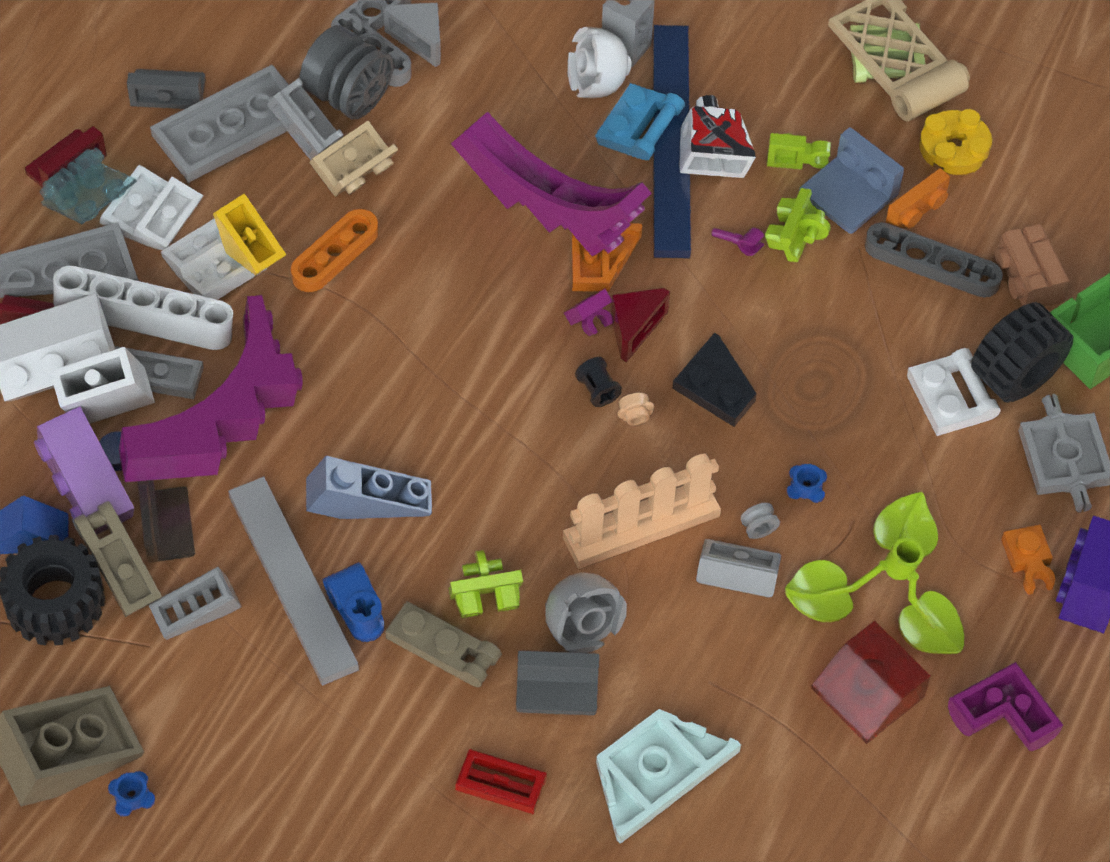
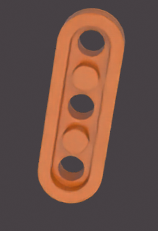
M355 209L344 215L293 261L291 277L294 286L304 292H315L328 284L377 239L378 220L376 216L365 209ZM357 231H364V233H362V234H357V233H355V232H357ZM333 253H339V254H340V255H338V256H331V254H333Z

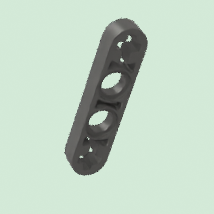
M876 223L870 226L867 231L864 246L866 252L875 259L978 297H991L1000 288L1003 275L1002 270L992 261L888 223ZM881 238L887 239L883 244L877 243ZM898 243L901 244L900 252L895 250ZM911 248H918L926 256L922 259H913L909 257L906 251ZM944 261H954L959 265L960 269L955 272H949L941 267V263ZM967 268L971 269L969 277L965 276ZM983 275L990 277L987 282L980 281Z

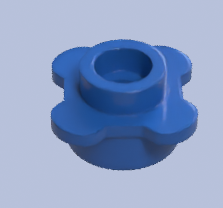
M812 464L796 465L790 469L789 476L792 480L791 485L787 487V495L791 499H810L814 503L821 502L824 499L825 492L822 490L823 483L827 480V474L824 470ZM804 482H807V483H810L811 485H810V486H805L803 483H804Z
M144 772L125 773L109 783L108 791L115 797V811L118 815L128 816L133 810L141 807L148 809L154 805L155 796L148 790V776ZM134 791L135 795L130 797L128 793Z

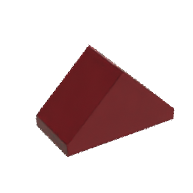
M659 288L612 295L611 315L613 317V328L620 358L623 361H629L667 315L670 299L669 290Z

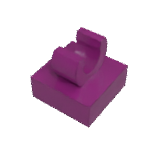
M606 289L568 309L564 312V315L570 325L582 321L583 331L588 336H592L598 333L593 324L594 317H598L604 327L613 323V317L610 312L602 309L613 301Z

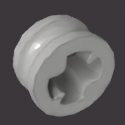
M770 503L754 505L741 515L740 520L747 527L746 533L749 538L758 539L765 537L779 527L780 521L776 515H773L774 508Z

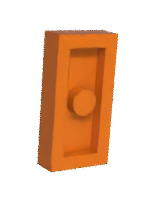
M939 168L889 205L885 223L902 229L914 227L920 221L922 215L930 209L936 210L944 204L948 197L947 190L951 176Z

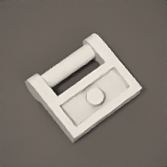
M968 348L959 349L951 356L909 367L907 377L936 436L992 420L1001 412L996 400L990 398L980 377L971 368L973 355ZM960 371L977 404L976 407L968 408L951 373Z

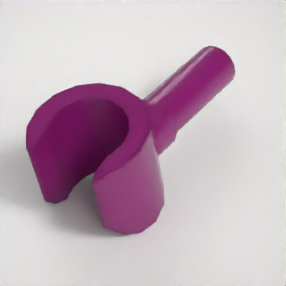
M714 228L712 231L713 237L737 244L746 256L756 254L764 246V243L760 242L764 234L757 228H751L744 236Z

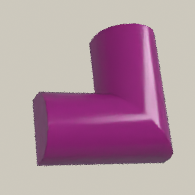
M1016 662L950 697L948 701L950 716L956 727L965 736H971L998 720L1005 718L1028 751H1035L1048 744L1060 733L1063 727L1061 721Z

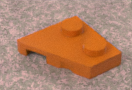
M630 223L631 225L621 234L625 240L610 253L603 249L593 257L572 234V291H601L606 289L609 292L642 237V223Z

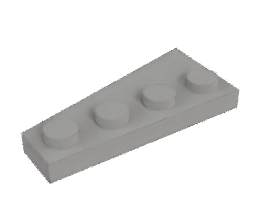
M119 223L0 255V298H4V295L18 297L53 294L54 273L64 266H77L138 281Z

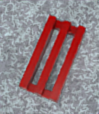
M469 749L455 785L457 791L534 815L537 801L541 796L542 787L547 779V773ZM475 764L510 776L533 782L534 785L533 787L528 786L519 782L509 780V778L498 774L493 775L487 772H483L472 768V765Z

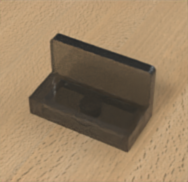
M154 480L138 481L143 537L148 562L193 557L195 555L187 487L156 490Z

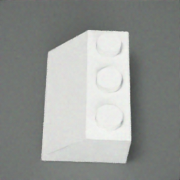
M97 294L0 325V389L4 401H15L52 389L54 384L50 373L51 370L115 350Z

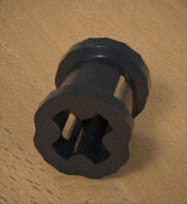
M594 357L585 361L575 372L578 382L584 383L590 392V401L595 407H603L612 403L622 393L621 385L617 381H613L606 370L607 363L602 357Z

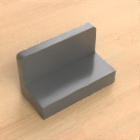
M137 69L135 73H128L127 88L130 105L135 107L186 109L203 100L206 81L205 73Z
M518 651L516 711L519 713L596 715L599 654Z

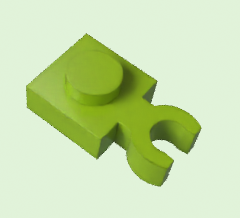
M770 133L767 166L802 170L803 163L810 164L812 167L823 169L828 164L831 143L828 141L806 143V136Z

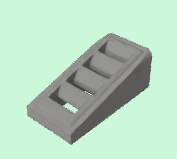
M219 567L210 570L149 604L151 612L166 640L226 616L242 607L229 579ZM215 589H218L221 597L215 599L212 593ZM203 595L207 605L201 607L196 597ZM188 601L193 612L186 615L181 603ZM172 607L178 617V621L174 623L171 622L166 612L167 609Z

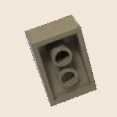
M110 686L5 710L0 714V765L21 807L59 797L142 757L144 754V750Z

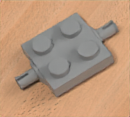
M1052 394V397L1047 395L1042 399L1047 416L1036 421L1021 422L1018 430L1038 495L1070 492L1075 510L1081 512L1083 509V512H1086L1092 508L1087 489L1110 485V460L1095 413L1081 415L1062 413L1058 396L1056 394Z

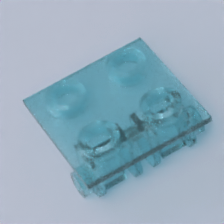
M98 148L93 150L87 149L74 159L76 163L72 161L68 163L69 171L62 168L59 170V173L57 172L43 183L40 194L44 200L41 204L80 224H84L86 221L95 218L99 211L110 202L123 196L126 190L137 181L131 176L102 164L101 161L104 160V156Z

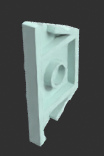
M658 709L598 754L596 765L616 840L621 844L738 754L741 744L732 738L726 741L706 733L707 728L693 722H683L677 716Z

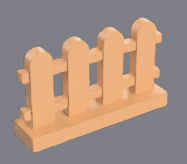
M699 454L687 462L685 470L674 473L670 467H664L655 471L650 477V482L644 485L637 486L634 480H628L615 488L614 496L601 500L599 494L595 493L583 497L578 502L577 509L570 512L573 523H577V525L563 530V540L578 569L720 517L721 508L713 495L716 492V486L711 479L712 473L719 470L717 461L715 459L710 460L706 454ZM612 510H613V512H611V513H609V514H606V515H604V513H606V512H609V511H612Z

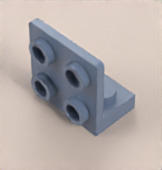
M849 127L840 135L837 157L799 188V191L801 188L811 189L810 201L812 205L818 210L824 211L828 218L846 232L852 234L899 195L904 168Z

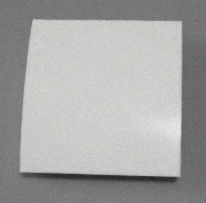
M138 165L102 214L99 223L104 226L119 223L124 237L145 246L164 250L173 241L202 200L203 195L174 177H171L167 182L143 166Z
M215 218L160 251L162 257L174 273L196 295L218 300L256 276L226 254Z

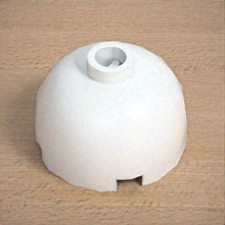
M596 27L580 28L572 42H578L575 53L569 52L568 55L570 87L572 90L579 89V94L576 95L579 98H602L609 96L618 90L625 77L629 75L631 58L627 55V50L622 40L612 32Z

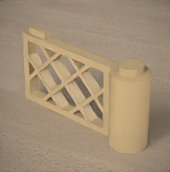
M865 0L830 18L828 26L888 93L895 111L903 120L911 121L967 91L970 80L967 68L962 63H958L955 60L948 61L905 13L907 6L901 0ZM883 4L891 13V17L889 19L872 16L870 11ZM849 21L864 24L863 33L848 31L843 24ZM868 25L888 28L887 38L866 34ZM892 29L906 31L912 37L911 42L891 39ZM864 43L885 47L883 57L868 54L863 49ZM888 49L908 51V61L887 58ZM913 52L928 55L933 62L927 65L913 63ZM885 67L906 71L905 76L892 82L884 72Z

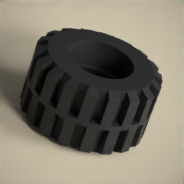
M1032 302L1009 313L987 333L973 356L971 368L1004 402H1014L1036 391L1056 373L1067 358L1073 345L1074 337L1041 303Z
M49 535V540L42 541L41 536L33 538V544L27 546L25 543H22L17 547V555L10 553L5 559L7 567H1L0 596L7 618L10 620L12 628L16 632L21 631L22 637L28 641L36 637L37 644L46 646L48 640H53L56 646L63 645V639L70 637L73 642L80 638V631L83 630L88 633L93 628L92 620L99 621L102 615L101 606L105 605L104 587L97 561L93 554L89 555L88 548L81 543L76 546L75 539L66 537L64 541H60L58 535ZM52 581H63L72 585L65 594L55 599L43 600L32 596L39 587Z

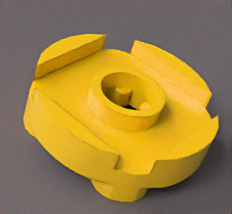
M965 109L963 111L948 110L929 115L925 120L919 141L920 152L925 161L932 167L933 163L944 167L943 171L951 175H965L977 171L982 166L983 161L988 158L992 146L991 132L987 125L980 120L979 113L972 109ZM953 138L962 141L961 146H956L954 142H948V140Z

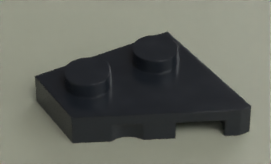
M716 333L708 339L673 380L672 387L678 393L733 427L736 426L756 402L757 395L730 351Z

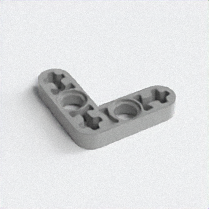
M357 0L332 20L331 27L341 25L350 31L353 30V33L360 36L364 43L373 44L389 54L393 59L394 68L389 86L398 87L407 84L412 75L410 58L379 34L377 30L384 26L383 9L388 4H411L412 0ZM368 8H377L381 13L371 17L365 15L363 11Z

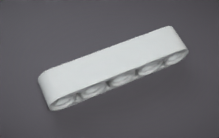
M64 266L54 273V307L97 294L107 325L211 350L224 349L232 340L233 310L228 303L221 300L77 266Z

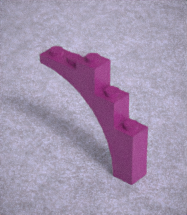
M488 112L451 143L507 209L517 202L522 206L526 205L549 233L560 225L564 229L568 228L592 257L603 249L610 253L625 240L621 234L631 225L630 222L645 210L642 202L652 194L643 182L629 188L608 189L592 186L573 179L550 167L529 152L508 134Z
M262 295L247 296L243 316L245 348L237 366L220 387L205 400L180 414L153 423L122 427L119 455L125 482L218 475L221 459H226L227 455L226 442L256 440L259 425L265 423V408L294 406L296 393L302 390V372L300 368H295L291 353L280 354L278 339H273L271 333L273 331L272 312L265 309Z

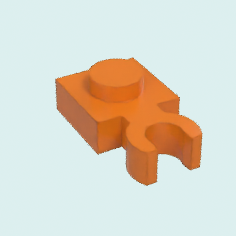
M1041 525L1004 531L1001 538L1012 571L1024 570L1023 587L1027 594H1033L1035 590L1034 579L1043 580L1047 590H1052L1055 584V574L1047 566L1051 564L1053 556Z

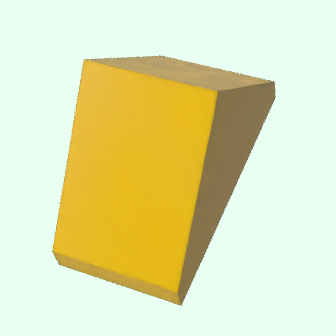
M245 193L213 213L226 254L254 275H257L286 256V253Z

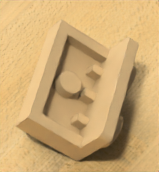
M367 121L313 157L309 163L335 197L345 190L350 195L366 183L364 177L373 171L378 176L392 166L394 162L391 158L398 151V148L395 144L387 147L370 122Z

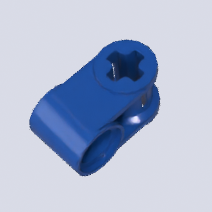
M360 562L322 579L332 605L339 611L355 639L361 642H370L382 635L385 627L381 614L382 605Z

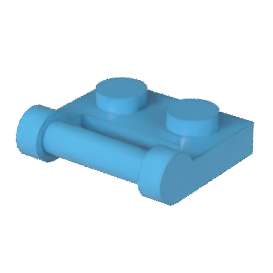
M630 83L596 133L598 145L648 161L655 152L654 145L674 115L681 113L685 107V102L674 93L665 95ZM657 110H660L659 114L657 115V117L655 118V120L653 121V123L651 124L643 138H639L645 130V128L647 127V125L649 124V122L651 121V119L653 118V116L655 115V113L657 112Z

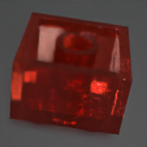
M874 620L843 645L813 682L811 689L867 744L925 697L931 675Z

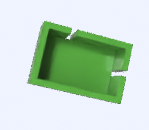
M1110 273L1078 293L1076 301L1071 298L1050 312L1074 337L1073 345L1063 363L1089 389H1092L1110 376Z

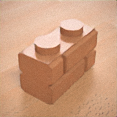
M1036 224L1025 227L1023 230L1015 229L1004 232L1001 235L998 249L995 250L994 255L996 264L1001 270H1005L1009 277L1008 286L1011 296L1014 299L1019 298L1022 306L1032 302L1049 306L1065 300L1070 281L1043 226Z

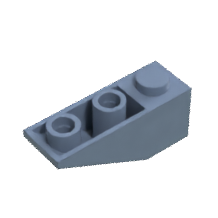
M325 456L306 477V511L338 519L430 516L432 514L431 480Z

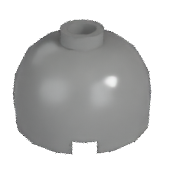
M580 572L566 577L550 592L545 603V622L554 639L568 652L588 653L604 646L605 644L599 640L606 637L610 632L614 635L618 633L626 618L627 603L619 593V590L602 576Z

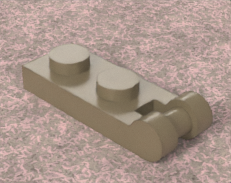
M109 501L98 505V510L88 516L81 514L72 519L90 554L94 555L101 574L123 614L127 617L160 599L162 595ZM106 524L111 534L99 540L94 530Z
M406 601L385 631L386 639L475 687L482 685L487 678L486 670L490 665H495L502 655V652L496 645L488 641H480ZM468 654L475 657L473 663L464 661Z

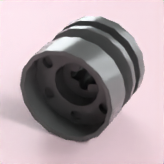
M335 25L325 30L310 47L302 63L299 76L304 83V90L321 101H329V104L335 110L341 111L346 117L360 119L367 115L385 94L394 70L393 59L389 54L378 50L373 44L364 43L360 36L346 27Z

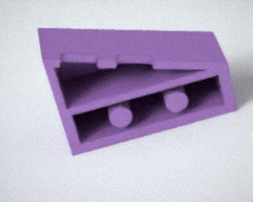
M80 406L37 426V440L34 441V445L42 461L47 463L53 473L52 479L61 496L66 495L73 508L70 509V513L73 519L81 514L88 516L98 510L97 506L106 501L111 503L121 523L133 517L134 506ZM105 524L95 529L94 532L97 535L109 528Z

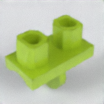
M801 188L797 198H781L777 206V215L780 222L786 223L785 225H769L765 234L769 248L784 250L787 260L790 262L799 261L806 243L812 244L814 240L827 238L831 230L829 222L824 218L825 212L818 210L810 201L811 189Z
M484 550L475 551L476 563L462 565L464 576L478 574V577L450 582V587L448 588L450 600H456L461 618L483 614L481 594L494 592L498 612L514 610L519 607V588L523 583L521 570L489 575V572L503 570L501 558L487 561Z

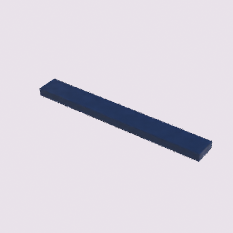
M654 25L653 91L665 95L674 93L685 102V107L681 113L674 115L654 145V258L690 259V174L680 173L679 170L681 127L689 113L688 26ZM657 110V112L653 116V121L659 114L660 110Z

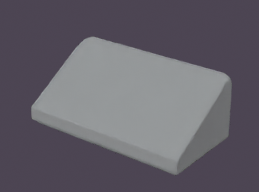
M705 539L696 580L701 584L772 597L782 555Z

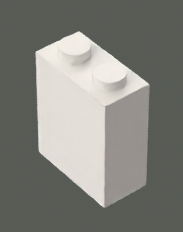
M125 347L50 371L60 408L65 412H69L80 406L89 424L155 403L145 367Z

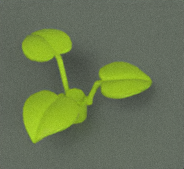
M923 492L910 494L894 501L878 515L873 526L874 537L878 545L890 551L885 560H881L875 568L855 583L847 586V576L838 565L826 560H816L801 567L785 587L786 596L802 614L816 621L836 622L848 616L853 609V601L849 593L855 592L879 573L886 571L892 579H907L909 581L908 600L912 605L905 607L901 611L898 624L902 637L910 646L925 653L958 654L964 648V630L953 604L945 596L935 591L925 592L919 600L916 597V582L919 579V575L915 570L923 558L932 553L938 542L936 523L928 509Z

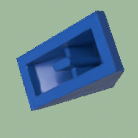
M24 495L0 510V554L18 553L17 547L25 543L29 546L33 544V538L40 536L42 541L49 540V535H58L60 541H64L66 537H69L68 513Z

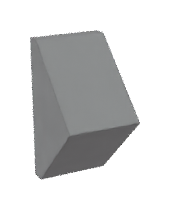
M438 3L387 5L383 9L385 32L433 66L437 67L441 64Z

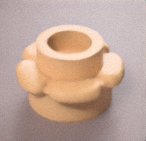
M645 393L629 394L620 399V410L617 414L619 418L627 421L629 425H640L649 420V416L653 413L654 404L649 402L648 395Z

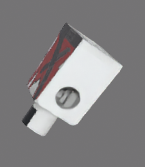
M713 95L700 97L696 102L697 106L690 109L681 127L680 173L744 178L755 160L756 154L740 112L734 109L719 108L718 100Z

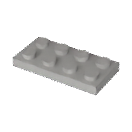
M270 65L150 127L151 135L189 183L287 132L267 104L275 94L289 84L276 68Z

